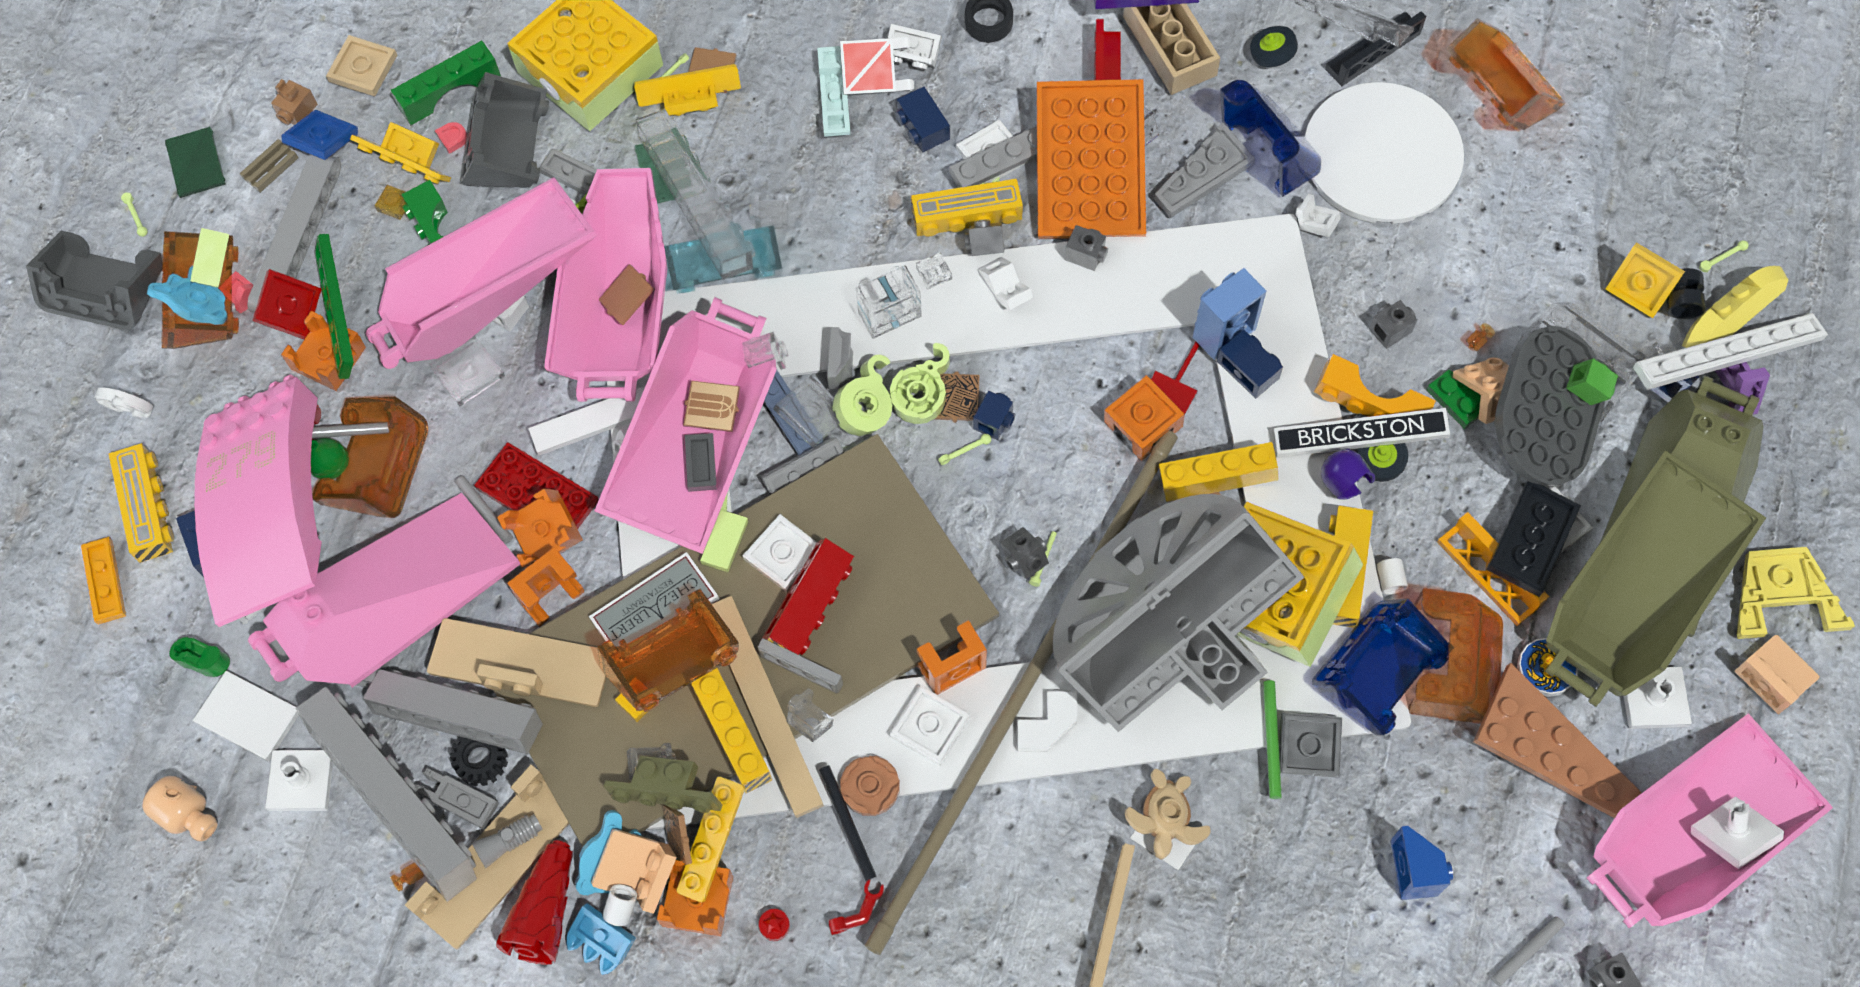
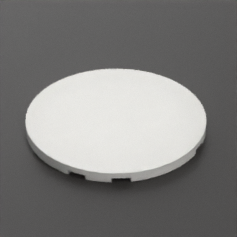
M1364 83L1351 86L1334 94L1315 111L1310 119L1303 141L1305 169L1308 177H1311L1313 183L1318 188L1319 194L1341 212L1371 223H1376V221L1392 222L1393 224L1413 221L1415 218L1426 213L1433 212L1454 191L1464 164L1462 139L1457 126L1448 113L1425 94L1393 83Z

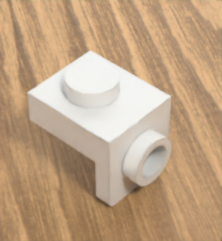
M1308 194L1296 209L1300 230L1330 237L1341 219L1340 211L1316 206L1314 195Z

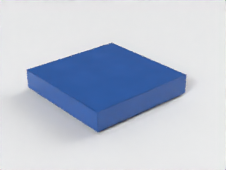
M315 109L281 135L282 143L326 160L348 143L352 134L358 135V126Z

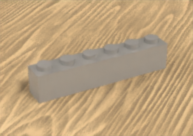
M379 669L363 697L372 714L524 754L529 753L543 725L536 709L531 705L525 703L520 705L513 704L497 696L494 698L486 697L474 690H468V692L459 690L447 683L442 685L435 684L426 678L408 677L396 670L389 672Z

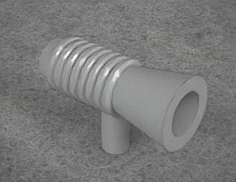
M534 814L529 817L525 815L514 821L513 824L511 823L509 826L503 827L502 830H498V833L471 843L486 869L507 851L510 852L512 849L514 850L516 847H519V845L530 841L534 836L537 837L538 832L543 829Z

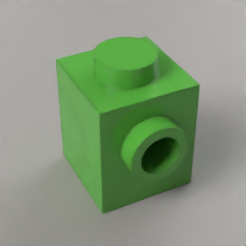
M1592 358L1573 366L1566 389L1589 405H1594L1611 399L1615 392L1618 375L1608 369L1605 364Z

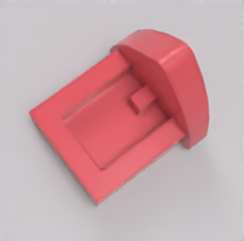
M235 271L219 289L223 292L225 298L235 305L236 311L241 314L248 309V298L254 284Z

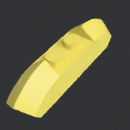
M1767 266L1761 268L1734 286L1732 290L1715 302L1713 306L1693 323L1682 346L1688 348L1731 336L1785 291L1788 278L1782 267Z

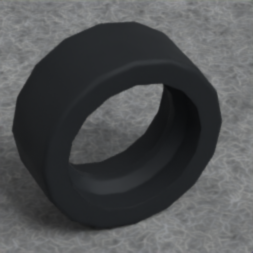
M969 0L965 8L967 32L976 40L986 43L997 42L1005 38L1010 33L1013 25L1014 12L1011 2L1009 0ZM992 8L1002 12L1004 19L996 25L986 26L976 22L974 15L981 9Z

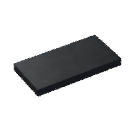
M1527 481L1486 570L1540 597L1544 592L1581 505L1543 485Z

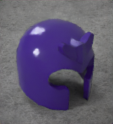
M1349 448L1338 450L1331 454L1321 467L1323 483L1340 500H1347L1362 493L1355 485L1361 477L1364 476L1370 484L1375 480V474L1363 457Z

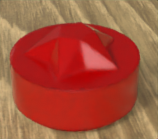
M769 909L760 917L759 929L767 940L779 941L787 936L790 930V921L782 910Z

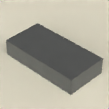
M713 433L685 435L688 492L717 490Z

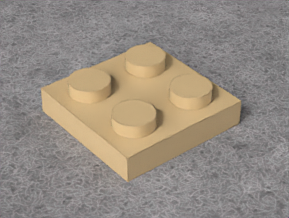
M348 35L326 75L327 80L343 87L376 96L397 57L395 49Z

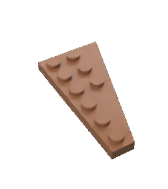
M1512 663L1506 666L1473 742L1615 818L1624 806L1642 794V792Z

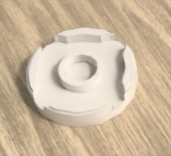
M102 387L98 388L95 394V400L100 405L119 413L123 411L131 412L133 417L148 418L153 409V405L149 402L119 390Z

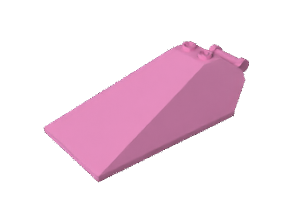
M553 177L385 268L388 275L378 310L382 320L367 329L366 337L377 348L381 355L380 361L387 369L396 367L399 360L405 357L407 362L438 359L465 344L597 235ZM389 332L397 344L392 348H389L384 340V335Z
M714 297L707 316L691 310L672 326L670 325L594 512L703 554L777 370L774 343L759 337L767 318L760 315L758 317L726 305L722 303L721 299ZM717 313L753 327L752 333H747L716 320ZM691 381L740 386L737 404L739 412L735 416L733 432L685 427L683 425L687 408L685 401L689 397ZM713 433L717 490L688 492L685 435Z
M460 493L318 573L316 586L279 601L263 620L267 628L263 631L252 633L248 638V642L254 650L259 651L271 669L270 674L277 682L284 681L299 671L306 681L349 684L353 688L439 625L444 618L454 614L518 567L520 562L463 493ZM275 639L290 658L285 663L279 660L269 646Z
M1748 713L1619 811L1594 852L1593 857L1601 867L1586 878L1592 885H1597L1624 917L1623 922L1628 928H1631L1643 917L1646 918L1651 926H1664L1711 909L1833 807ZM1735 796L1745 801V804H1749L1752 809L1784 831L1782 841L1739 870L1691 834V826ZM1606 874H1608L1613 879V881L1618 885V887L1635 905V907L1637 908L1636 911L1632 909V907L1627 903V901L1622 897V895L1605 877Z

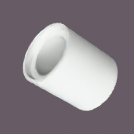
M1386 559L1376 565L1383 594H1398L1408 589L1402 559Z
M617 884L612 886L603 911V919L614 926L627 925L637 899V892L627 885Z

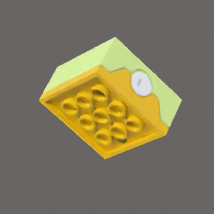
M556 0L507 43L517 73L533 86L547 89L546 96L588 131H591L635 91V82L648 80L663 66L657 36L612 0Z
M1246 502L1244 508L1298 568L1304 578L1236 635L1311 667L1363 563L1351 542Z

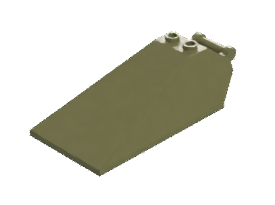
M1705 375L1696 393L1688 389L1678 392L1648 422L1601 541L1665 450L1744 502L1758 467L1764 426L1763 420L1752 415L1760 398L1754 395L1746 396L1714 383L1712 378ZM1709 392L1743 406V411L1741 412L1707 398L1706 394ZM1700 618L1689 633V637L1694 636Z
M1665 450L1560 599L1546 639L1547 648L1554 652L1556 656L1547 666L1545 672L1550 676L1555 675L1587 697L1589 699L1588 702L1595 707L1601 702L1608 691L1616 696H1626L1665 671L1766 517ZM1567 661L1599 684L1597 689L1563 667L1562 663Z

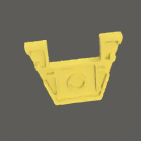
M1807 547L1749 551L1745 555L1737 639L1759 638L1768 634L1762 608L1817 604L1824 632L1847 631L1854 628L1855 625L1851 617H1847L1840 607L1838 596H1834L1825 583L1826 577Z

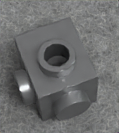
M990 219L974 221L973 226H969V233H964L966 250L971 249L972 256L1004 253L1002 222L991 224Z
M1076 225L1065 248V260L1095 271L1098 263H1103L1109 248L1105 247L1106 236L1095 229H1086Z
M1399 300L1393 305L1388 303L1380 308L1377 315L1374 316L1369 329L1387 349L1411 334L1417 319L1414 311Z
M1607 952L1594 959L1593 962L1596 966L1587 971L1590 976L1588 980L1591 987H1642L1623 953L1612 957L1610 952Z

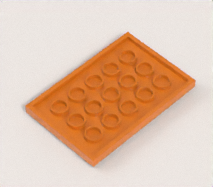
M1144 79L1037 82L1038 239H1070L1076 225L1086 229H1095L1106 237H1146Z

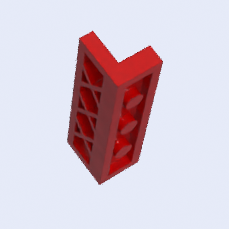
M1096 19L1094 80H1121V31H1104V19Z

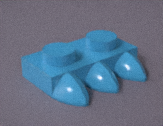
M587 903L582 906L568 931L567 949L572 951L585 943L583 948L584 962H591L601 954L600 972L602 975L608 974L623 963L636 937L622 927L606 922L603 919V914Z

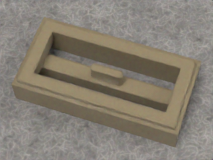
M277 139L240 172V175L261 193L299 157L286 144L284 145L281 140ZM284 155H287L286 157H284V158L275 166V164H276ZM266 172H268V173H267L266 175H264L258 182H256L263 174H265Z

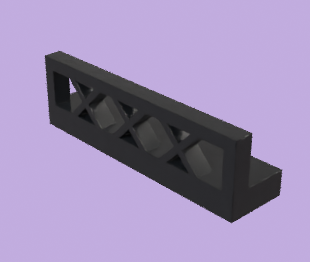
M1406 11L1326 63L1325 70L1341 87L1419 36L1427 16L1422 11L1413 17Z

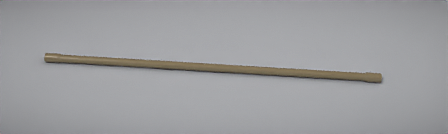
M1169 430L1155 443L1150 457L1089 562L1098 550L1126 527L1156 475L1159 464L1168 457L1178 439L1177 435ZM1057 617L882 919L876 924L864 946L871 952L881 955L894 932V927L1053 653V634Z

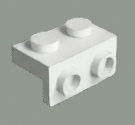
M891 24L888 39L899 37L911 38V47L909 49L893 50L894 63L902 64L903 60L913 62L912 67L927 70L928 66L935 68L942 36Z

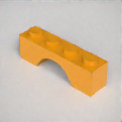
M1332 354L1325 364L1314 390V393L1319 394L1324 400L1336 402L1345 406L1352 413L1362 414L1367 417L1432 410L1436 400L1412 389H1409L1404 395L1397 398L1387 399L1376 396L1362 383L1359 375V365L1335 354Z

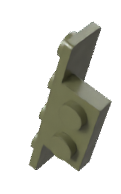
M640 756L631 783L606 780L603 786L612 795L611 798L620 803H628L630 800L638 801L646 806L664 804L677 810L689 807L703 813H708L710 810L721 811L723 806L713 793L691 790L698 770V766L693 761Z

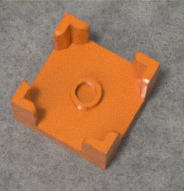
M311 311L304 321L310 331L296 352L291 345H287L281 356L291 370L337 391L344 379H339L329 327L323 316ZM347 328L354 366L366 346L357 332Z
M1146 375L1104 410V422L1112 431L1115 430L1116 426L1132 442L1133 453L1142 461L1151 454L1152 445L1171 429L1173 433H1176L1183 427L1185 414Z
M543 489L533 495L537 499L536 501L519 511L508 510L497 517L504 530H513L524 554H517L522 567H529L553 547L561 554L583 541L558 490Z
M555 547L507 583L518 603L538 627L549 620L548 614L538 602L558 585H561L572 599H576L585 592L581 584L575 579L577 577L575 571Z
M969 620L957 627V631L963 641L957 645L959 652L941 661L929 642L917 648V654L921 659V662L918 663V668L933 693L937 695L986 669L987 649Z
M675 860L669 875L670 881L665 904L659 907L657 921L662 927L721 937L733 882L731 870L717 867L705 902H698L677 893L686 864Z

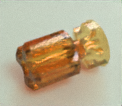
M1487 323L1480 325L1481 332L1475 330L1466 339L1468 348L1478 351L1487 343L1486 336L1492 338L1495 335L1494 329Z
M413 862L401 870L400 877L393 874L390 878L395 888L400 892L403 890V883L406 882L412 885L422 879L424 874Z

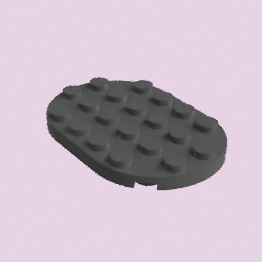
M1547 326L1534 330L1525 335L1516 345L1500 394L1494 421L1500 449L1511 469L1526 481L1545 487L1564 484L1575 479L1583 472L1591 456L1605 401L1589 405L1566 389L1573 366L1592 358L1595 359L1597 356L1583 338L1564 327Z

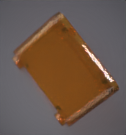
M164 231L162 283H166L171 274L187 278L189 268L194 265L200 233ZM229 235L218 287L225 296L226 322L221 325L192 322L178 316L162 301L161 349H177L230 340L233 334H238L239 318L233 317L232 263L238 262V246H233L232 235Z
M396 396L346 398L341 412L343 425L388 422L389 433L351 436L347 447L349 455L348 466L336 478V481L331 478L320 479L312 494L313 501L326 507L381 518H396L402 512L428 435V423L424 416Z
M701 589L687 595L690 601L689 605L684 610L681 607L675 609V617L627 644L622 639L617 647L608 640L597 646L600 668L636 711H651L661 700L721 665L727 666L737 658L736 654L739 650L738 640Z

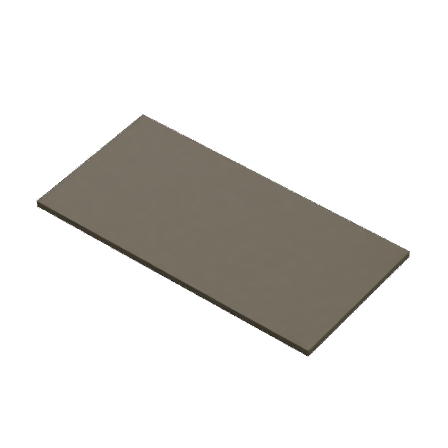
M876 434L738 513L737 515L748 518V524L729 572L701 564L700 560L703 554L681 546L531 632L529 635L611 650L589 616L687 552L720 600L732 596L794 738L797 739L918 666V663L921 662L917 654L918 647L929 642L938 654L962 639L957 631L959 625L969 620L976 631L998 618L999 612L880 436ZM779 514L816 542L827 538L854 556L850 563L853 566L851 573L845 581L841 580L836 588L839 591L837 598L830 606L827 604L822 613L825 615L823 623L817 630L813 629L808 638L811 640L809 648L803 655L799 654V656L842 676L843 686L837 694L761 658L758 646L788 593L743 560V555ZM703 610L624 664H621L612 652V659L598 707L535 695L521 696L505 689H501V691L493 690L497 697L504 698L510 703L517 705L525 703L536 709L543 725L529 754L543 775L546 784L582 847L599 833L603 825L604 815L609 810H615L620 813L622 817V831L628 833L633 829L641 833L664 819L663 804L646 806L638 801L630 800L628 803H620L611 798L612 795L603 787L606 780L631 783L640 756L695 762L698 770L691 789L695 791L709 792L713 789L717 777L730 779L736 775L690 682L718 668L762 757L768 756L706 610ZM636 679L658 700V703L638 722L615 701Z

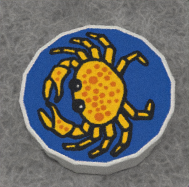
M1547 638L1536 639L1526 645L1519 655L1517 669L1544 696H1558L1571 686L1557 676H1550L1545 672V669L1556 654L1547 648ZM1564 661L1562 666L1577 676L1578 669Z

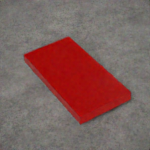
M509 442L506 443L474 485L476 490L507 509L519 511L536 501L537 499L533 495L543 489L558 490L577 529L599 501L598 496Z

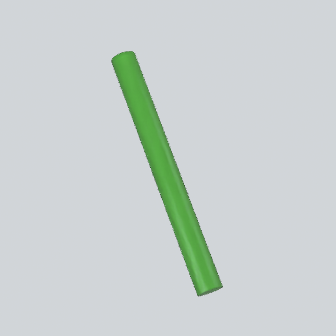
M1268 680L1263 682L1269 797L1270 799L1282 798L1276 688L1275 681Z

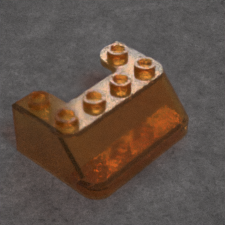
M1477 18L1446 48L1451 55L1449 57L1450 62L1457 69L1462 68L1467 73L1471 71L1476 77L1474 83L1483 92L1487 90L1492 96L1490 99L1491 103L1500 112L1497 116L1507 127L1511 125L1516 130L1518 128L1525 130L1557 112L1565 105L1562 97L1509 36L1501 29Z
M1423 588L1414 603V609L1423 610L1432 619L1450 621L1447 675L1429 673L1423 675L1418 680L1415 697L1408 706L1409 714L1481 724L1501 679L1503 620L1496 611L1471 594Z

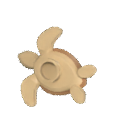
M1154 769L1151 772V779L1155 787L1145 799L1143 815L1128 807L1125 810V819L1137 832L1141 834L1151 833L1155 838L1153 844L1154 854L1162 860L1171 852L1173 846L1172 839L1176 838L1187 845H1196L1206 840L1211 831L1209 826H1188L1191 810L1183 792L1191 784L1190 777H1180L1174 783L1171 780H1166L1165 774L1162 771Z

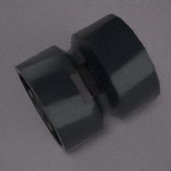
M1683 268L1684 274L1667 297L1668 314L1678 319H1690L1702 315L1706 310L1705 295L1703 293L1704 276L1700 270Z

